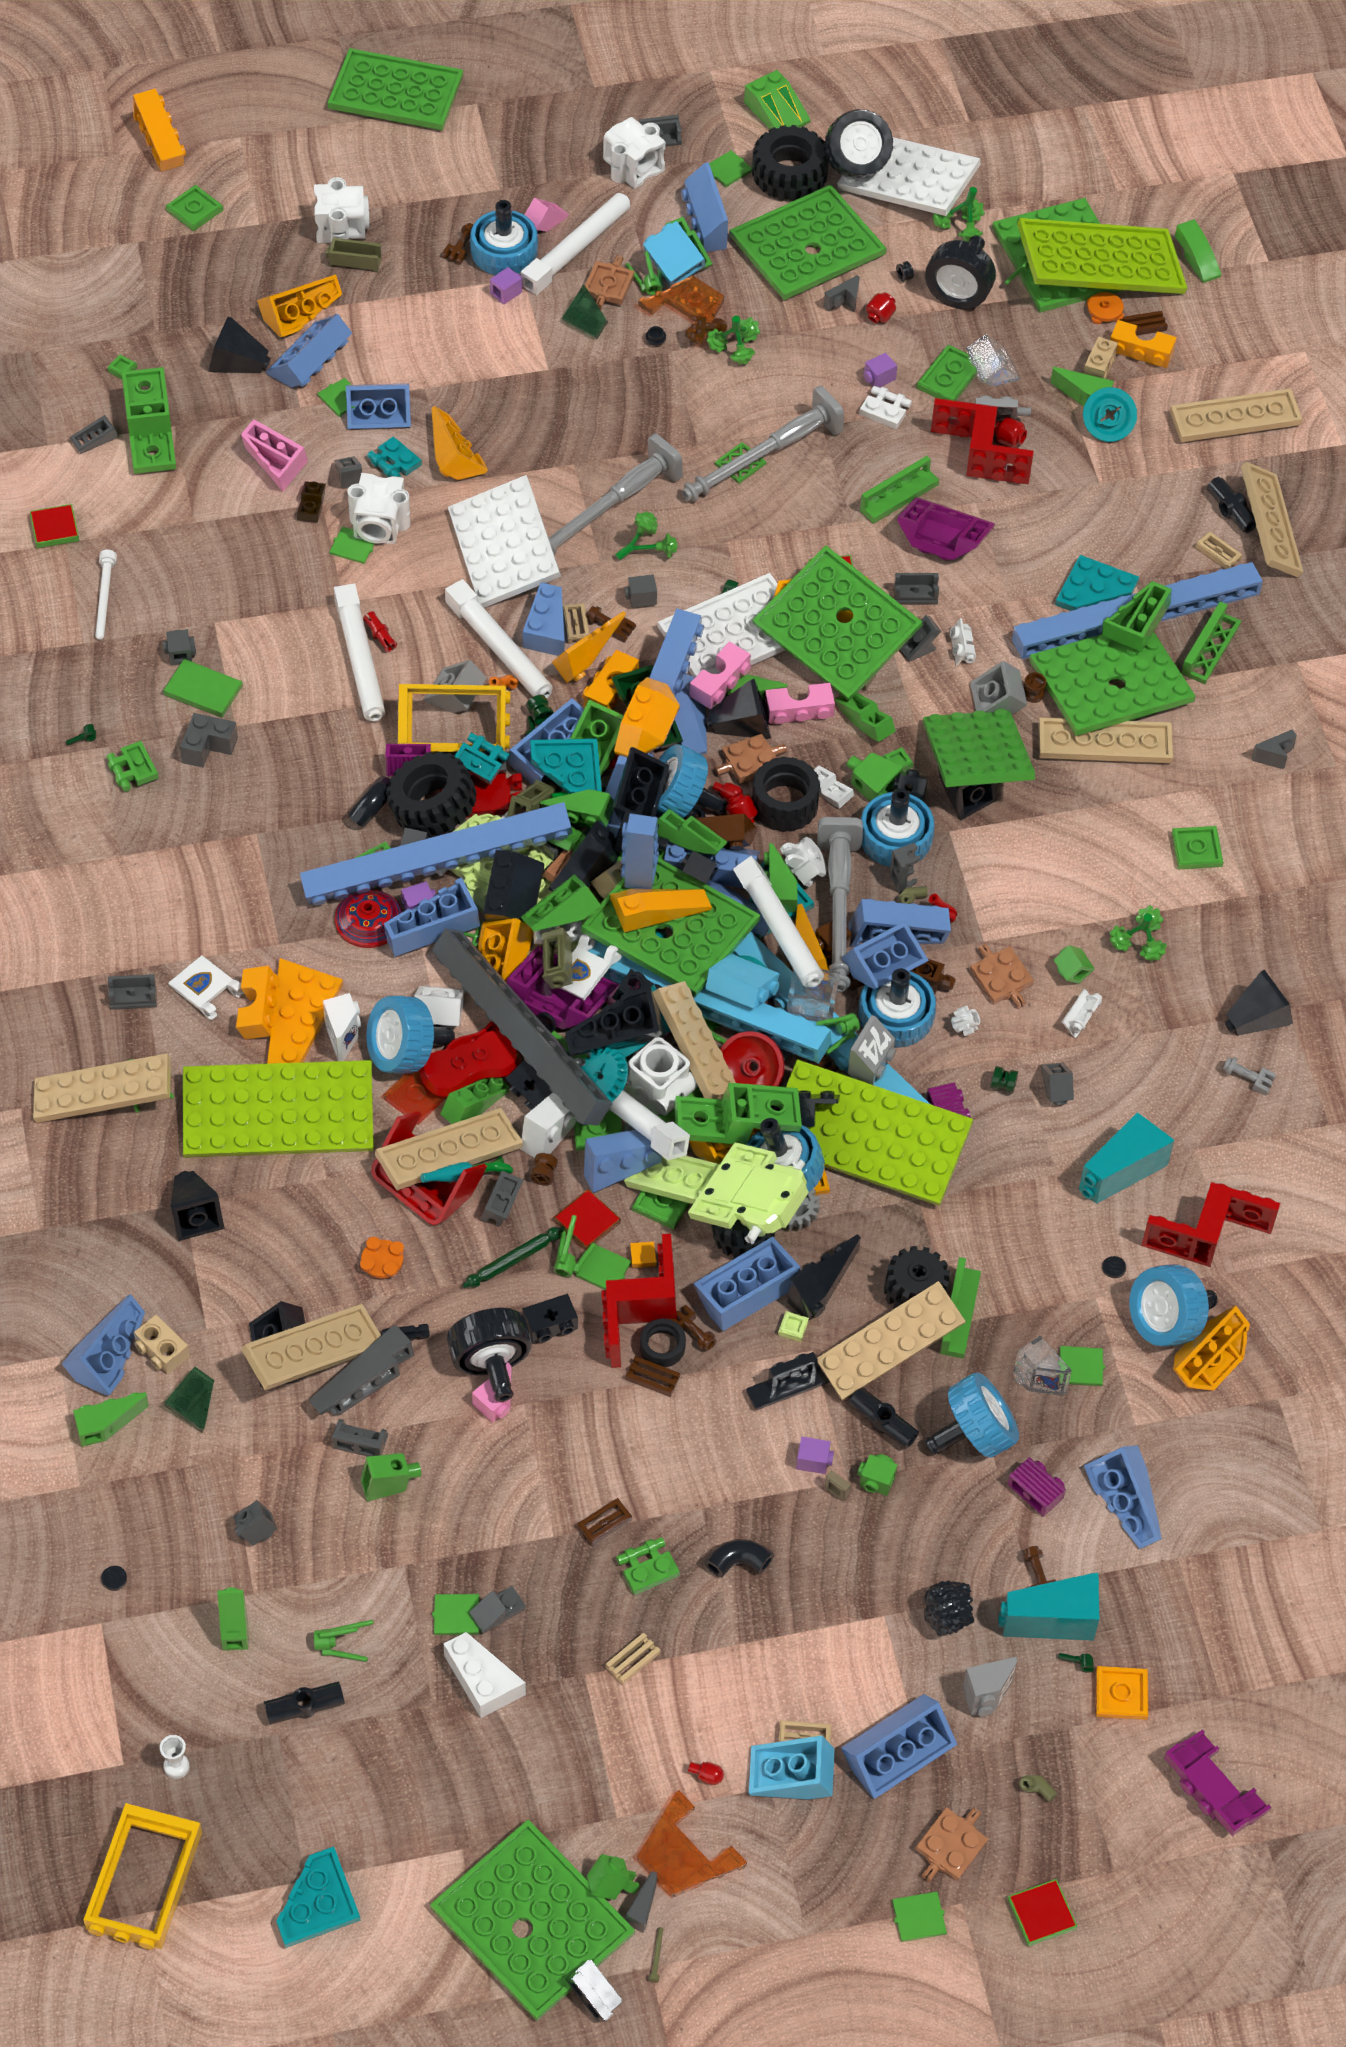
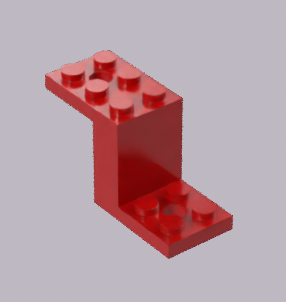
M935 398L931 432L971 438L966 476L1029 485L1034 450L992 445L997 406Z
M1211 1182L1196 1229L1185 1223L1169 1221L1162 1216L1149 1215L1141 1246L1211 1267L1225 1221L1271 1234L1280 1203L1268 1197H1259L1245 1190L1240 1191L1222 1183Z
M671 1233L661 1234L662 1243L657 1244L659 1277L606 1280V1290H601L604 1347L606 1359H611L612 1368L621 1367L619 1324L646 1323L662 1318L677 1320Z

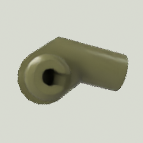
M927 886L905 888L898 897V903L912 904L916 898H927Z
M1025 1775L1019 1781V1786L1025 1792L1041 1793L1048 1802L1058 1795L1042 1776Z

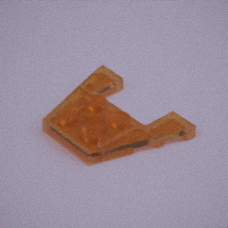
M691 276L672 284L670 289L663 292L656 291L654 296L647 299L645 297L640 298L638 306L653 315L664 304H669L690 319H692V316L700 315L706 317V322H712L724 302V295L695 276ZM690 326L685 331V337L700 346L704 338L690 337V332H696V329H692Z
M680 1790L673 1796L637 1856V1861L649 1874L652 1871L657 1873L658 1884L671 1898L703 1886V1883L715 1878L720 1879L725 1874L737 1869L738 1871L742 1870L747 1866V1861L732 1845L714 1861L710 1862L676 1826L692 1813L695 1808Z

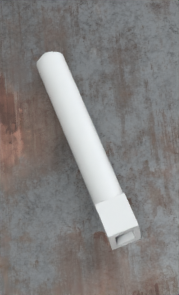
M616 193L541 260L538 258L533 260L521 271L522 287L537 296L552 283V277L630 209L629 198L624 194Z
M462 579L445 588V602L460 619L464 618L533 697L544 695L548 698L552 693V684L478 602V595Z
M354 583L334 587L335 604L339 620H341L363 715L366 720L379 721L386 712L360 610L356 585Z
M750 856L733 868L743 887L750 894L803 986L808 988L818 986L824 977L822 970L773 890L772 884L763 868Z
M581 1058L574 1059L579 1066H584L586 1063ZM599 1074L598 1078L601 1080L604 1077V1075ZM624 1090L612 1102L610 1110L651 1141L650 1147L665 1159L672 1160L687 1155L690 1134L674 1122H664Z

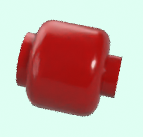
M885 292L875 294L866 306L868 319L875 324L878 322L887 323L896 311L895 299Z
M1007 417L1002 422L997 423L995 434H997L996 437L999 443L1016 448L1025 442L1027 430L1023 422Z
M739 793L727 800L728 804L725 806L727 815L745 814L752 823L755 822L753 818L758 814V810L749 795Z

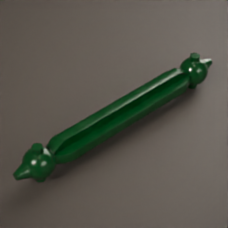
M551 1227L547 1230V1233L539 1234L482 1267L477 1274L468 1275L466 1282L462 1285L463 1288H476L480 1285L481 1281L490 1280L545 1248L550 1241L559 1240L562 1232L565 1230L564 1227Z

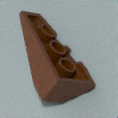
M745 814L695 818L726 840L727 844L724 847L732 850H742L743 847L751 846L757 832V827Z

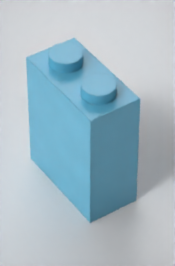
M677 221L672 224L668 223L662 228L661 232L649 236L645 243H643L644 251L649 252L651 261L672 289L706 266L704 257Z
M730 954L709 968L705 989L755 1009L777 993L779 989V973Z

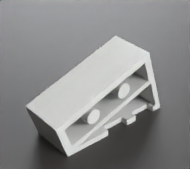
M551 1093L524 1117L523 1146L520 1150L533 1158L539 1153L551 1154L577 1122L576 1116L562 1104L563 1101L558 1095Z
M467 1632L444 1643V1656L480 1718L526 1695V1682Z

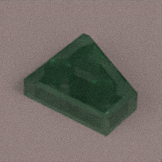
M582 285L562 317L568 324L598 339L608 323L584 285Z
M194 1366L165 1401L164 1406L203 1433L214 1380Z

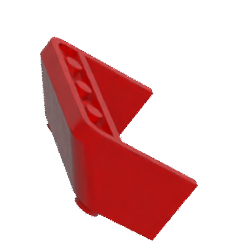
M416 1111L398 1116L382 1147L415 1137L412 1131L421 1113ZM377 1158L372 1164L371 1173L379 1184L431 1225H437L446 1221L473 1195L487 1165L481 1164L464 1169L458 1181L452 1182L451 1185L447 1182L438 1181L420 1182L400 1190L395 1189Z

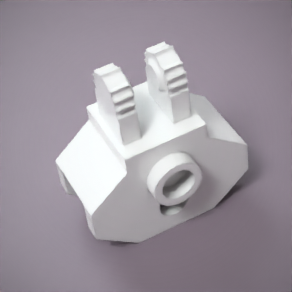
M805 837L797 844L789 842L780 848L781 852L786 856V865L803 885L810 887L813 885L816 875L821 877L826 875L827 865L821 850L812 839Z

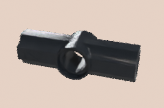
M1219 476L1214 478L1207 485V490L1218 502L1222 515L1226 518L1230 517L1242 532L1247 534L1253 531L1256 527L1253 513L1247 507L1245 497L1240 492L1235 493L1223 478Z
M865 1388L858 1389L849 1400V1405L869 1420L877 1432L885 1433L904 1449L909 1448L918 1437L919 1431L896 1414L895 1408L891 1404L882 1403ZM880 1416H886V1417H888L889 1419H888V1420H882V1419H880L879 1417H880Z
M339 1681L312 1689L301 1687L293 1694L264 1701L270 1725L296 1717L310 1718L315 1712L345 1704ZM302 1700L310 1701L306 1706L298 1704Z

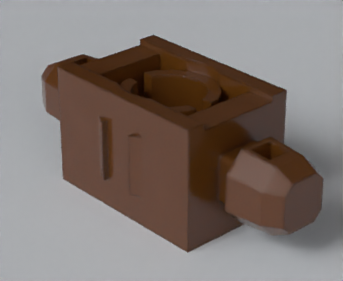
M928 959L929 961L911 970V972L921 976L929 983L934 994H936L939 986L947 990L954 988L956 979L949 974L944 975L945 964Z

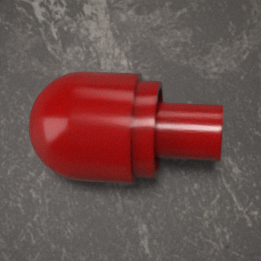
M715 781L712 790L721 793L720 796L727 800L739 793H743L739 786L730 782H726L723 785Z
M708 1761L703 1762L702 1765L690 1762L688 1772L699 1775L698 1779L701 1782L717 1785L724 1779V1771L719 1765Z

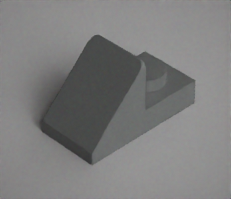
M858 275L825 292L824 307L828 312L840 307L844 303L855 312L860 281Z
M355 456L334 460L335 468L339 472L342 489L349 488L353 484H359L362 466Z
M925 615L921 619L923 626L900 648L908 661H913L936 650L932 641L942 631L931 616Z
M1291 729L1256 744L1252 754L1253 761L1284 769L1287 761L1286 753L1294 749L1296 733Z
M513 1586L499 1594L491 1591L469 1612V1615L482 1634L524 1611L526 1605Z

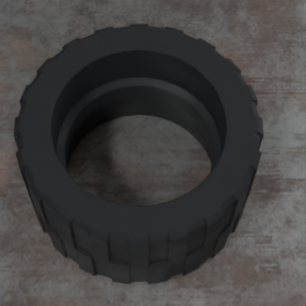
M794 757L774 758L763 763L753 778L752 800L758 810L756 818L763 825L770 827V829L782 832L795 831L810 824L817 814L820 793V780L814 768L805 761ZM787 786L799 790L805 796L797 801L781 802L773 799L767 792L776 787Z

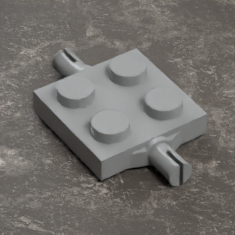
M984 395L975 400V404L997 406L996 420H1003L1007 417L1015 419L1018 416H1031V407H1019L1018 399H1013L1009 396L995 399Z

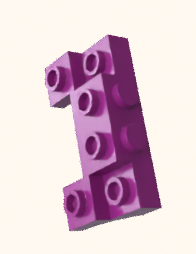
M1202 1729L1194 1736L1177 1743L1165 1753L1164 1759L1181 1777L1179 1782L1183 1791L1187 1795L1193 1796L1198 1802V1807L1202 1813L1207 1816L1209 1815L1213 1820L1217 1819L1233 1837L1248 1824L1251 1826L1268 1813L1271 1806L1269 1804L1266 1805L1256 1794L1255 1788L1239 1798L1241 1793L1210 1759L1218 1753L1219 1747H1215L1210 1742Z

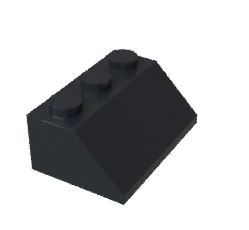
M630 747L613 804V810L621 823L626 810L638 815L655 817L670 766L634 747Z
M495 851L483 915L487 922L513 918L524 922L521 916L534 907L538 901L545 865L543 862L519 852Z
M283 1301L274 1305L249 1323L252 1342L305 1324L303 1307ZM306 1376L301 1377V1378L296 1379V1380H293V1381H290V1382H287V1383H285V1384H290V1383L299 1382L300 1380H302V1379L305 1378Z

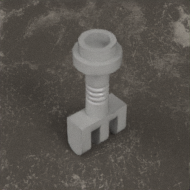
M1227 1058L1223 1067L1226 1074L1230 1075L1233 1071L1255 1082L1252 1090L1263 1095L1269 1093V1088L1273 1084L1272 1081L1276 1078L1275 1073L1262 1067L1258 1074L1237 1064V1058Z

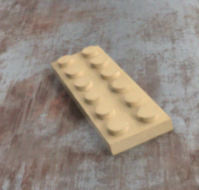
M1291 388L1171 405L1170 413L1181 442L1302 425L1303 420Z
M1245 462L1241 466L1255 518L1256 528L1259 533L1260 544L1263 548L1265 562L1269 567L1299 577L1304 572L1277 474Z
M1040 717L1039 758L1172 763V723L1126 721L1076 736L1065 718Z
M683 981L655 990L653 994L682 1054L689 1060V1068L704 1098L722 1100L728 1083L736 1082L723 1058L721 1050L713 1038L711 1030L702 1016L700 1008L692 996L690 988Z
M166 1053L35 1078L33 1119L36 1123L168 1099L170 1098L171 1057Z
M498 1108L376 1149L375 1156L395 1189L400 1190L422 1182L420 1179L422 1173L435 1171L459 1162H469L473 1165L520 1149L523 1146V1141L502 1108Z
M938 1281L817 1358L818 1365L843 1401L853 1395L858 1389L866 1387L959 1328L966 1321Z
M363 1304L247 1343L241 1350L264 1390H268L357 1358L381 1337V1334Z

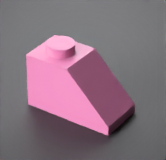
M534 198L524 215L534 223L537 232L538 230L547 232L566 219L569 214L555 203Z
M507 1363V1364H506V1368H507L508 1375H509L510 1382H511V1381H512L511 1365H510L509 1363ZM488 1379L472 1392V1403L493 1423L498 1418L501 1419L508 1414L511 1408V1399L505 1402L496 1401L494 1398L495 1393L492 1391L490 1380Z

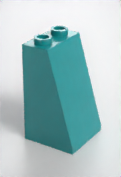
M1137 1112L1084 1165L1079 1190L1084 1197L1093 1200L1095 1203L1109 1198L1166 1167L1169 1164L1174 1139Z
M1090 1573L1007 1592L1006 1601H1001V1610L998 1615V1627H1003V1637L1094 1641L1100 1620L1099 1573Z

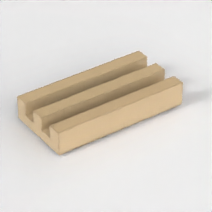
M1210 531L1195 546L1196 549L1224 569L1235 566L1237 561L1242 559L1240 552Z
M585 604L563 605L568 644L573 643L574 640L578 642L589 635ZM576 609L581 611L583 634H580ZM568 610H572L575 634L573 635Z
M643 1632L606 1663V1668L623 1685L656 1658L661 1650L655 1647L654 1642L651 1639L648 1640L647 1635ZM642 1643L644 1644V1645H643L642 1647H640L636 1652H634L630 1657H628L624 1662H622L618 1667L614 1668L618 1663H620L624 1658H626L630 1653H632V1652H633L636 1648H638ZM648 1649L651 1651L625 1674H620Z
M780 1720L779 1742L788 1741L786 1739L821 1736L805 1732H785V1729L826 1732V1735L822 1736L830 1743L832 1724Z

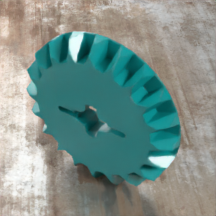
M1114 387L1102 388L1095 391L1087 399L1082 414L1087 431L1100 441H1119L1129 435L1135 427L1137 421L1136 404L1131 396L1121 389ZM1120 408L1113 415L1114 420L1108 418L1103 421H1100L1106 415V410L1111 412Z
M606 1047L604 1050L591 1052V1057L585 1058V1065L580 1067L607 1098L613 1102L621 1094L627 1082L628 1064L622 1053ZM599 1074L604 1075L602 1080L598 1078Z

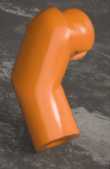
M505 675L500 678L493 676L489 679V685L506 686V689L509 687L513 690L518 686V680L513 675Z

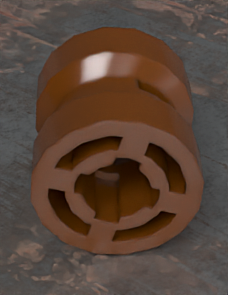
M1033 672L1025 677L1024 692L1026 701L1037 703L1044 698L1046 678L1042 674Z
M547 1153L537 1154L534 1159L535 1167L530 1173L531 1181L543 1186L551 1185L554 1179L553 1171L556 1170L558 1164L557 1158Z

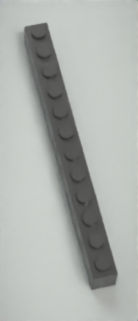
M445 928L432 948V951L438 957L437 960L448 968L450 975L461 983L462 989L474 998V1003L487 1013V1018L499 1027L500 1033L512 1042V1047L520 1051L524 1056V1060L533 1066L537 1071V1075L550 1086L549 1089L560 1097L563 1101L562 1104L576 1116L575 1119L585 1126H598L613 1103L463 932Z

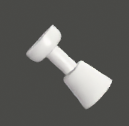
M177 1735L165 1737L160 1744V1752L165 1758L164 1771L172 1779L183 1778L190 1769L188 1758L184 1755L186 1744Z

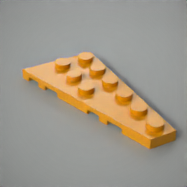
M280 958L278 968L279 986L276 988L275 995L277 1005L274 1007V1026L271 1030L267 1064L304 1062L325 1021L323 1000L338 996L343 986V979Z

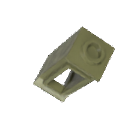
M333 238L331 246H327L326 258H329L330 267L336 265L368 269L378 273L382 259L381 244Z
M535 780L534 784L516 796H512L507 816H514L515 813L525 806L527 807L526 812L542 808L540 802L551 799V794L555 792V787Z
M563 927L542 932L543 979L551 989L573 984L572 939ZM558 940V966L554 967L555 944L553 941Z

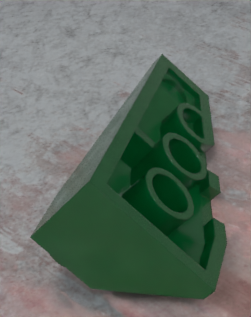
M653 665L612 676L611 679L618 697L627 708L637 685L646 677L650 678ZM675 720L664 744L660 746L661 748L683 742Z

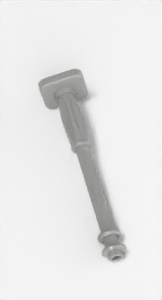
M823 386L813 389L812 410L788 422L774 433H771L769 439L705 477L697 476L693 484L685 483L682 490L684 498L687 501H697L699 494H709V488L769 452L775 449L781 450L783 447L801 439L820 425H825L834 435L843 432L844 411L841 405Z
M654 433L648 438L649 459L630 470L615 485L610 487V492L549 537L554 555L557 552V547L615 503L623 502L626 498L644 488L660 472L674 482L683 477L680 453L658 434Z
M823 817L818 821L817 846L823 851H830L828 872L830 893L833 895L832 964L828 967L831 977L828 979V986L835 992H844L851 983L847 977L850 974L849 966L844 963L842 957L846 954L847 895L850 892L851 877L850 851L860 850L863 839V821L859 818Z

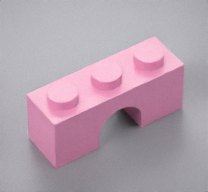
M729 641L716 655V669L721 671V673L711 674L703 669L690 682V697L712 709L716 703L719 704L723 700L729 689L732 690L737 685L738 680L743 675L748 674L751 669V654Z
M830 683L808 685V697L804 700L792 699L788 694L787 688L765 690L764 704L769 724L802 722L811 719L834 717L835 702Z

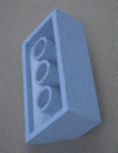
M707 162L685 180L684 189L681 190L683 201L687 202V214L692 217V230H696V234L705 251L711 252L727 249L728 218L709 162Z
M338 313L316 320L267 369L266 373L291 388L299 385L303 387L311 380L310 376L319 372L323 368L322 364L335 356V350L343 347L348 342L347 338L352 332Z
M669 841L664 861L683 870L684 866L681 863L686 854H691L692 850ZM723 847L716 855L698 852L720 864L712 882L743 889L745 888L733 868L750 856L758 862L760 851L744 848L742 850H732Z
M772 1236L693 1284L710 1318L722 1331H725L789 1292L790 1279L801 1271V1267Z
M923 1694L841 1747L852 1772L870 1796L875 1799L958 1744L939 1702Z

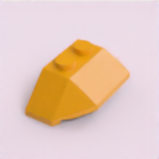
M646 677L637 685L621 721L614 749L615 754L628 757L630 747L648 753L664 744L680 708V704L668 684Z
M1236 1305L1207 1321L1201 1334L1193 1341L1185 1343L1175 1354L1173 1370L1187 1388L1214 1391L1244 1359L1247 1331H1249L1250 1323Z

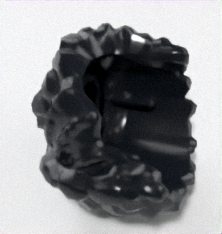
M949 1580L946 1582L941 1581L930 1586L925 1592L924 1601L926 1608H924V1618L931 1628L935 1630L937 1636L952 1635L963 1629L964 1626L974 1623L973 1607L970 1605L973 1598L970 1597V1592L972 1591L969 1584L955 1581L950 1582Z

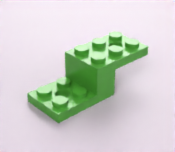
M164 367L123 371L122 380L134 474L176 469ZM143 386H148V387H150V388L147 389V390H141V389H140V388L143 387ZM150 451H157V452H158V453H156V454H154V455L148 454Z
M728 1083L722 1100L676 1096L674 1100L676 1125L690 1134L689 1141L734 1144L736 1142L747 1145L753 1128L760 1129V1124L767 1118L776 1119L782 1131L800 1132L802 1127L798 1088ZM770 1106H778L781 1111H775ZM694 1117H701L705 1122H698Z

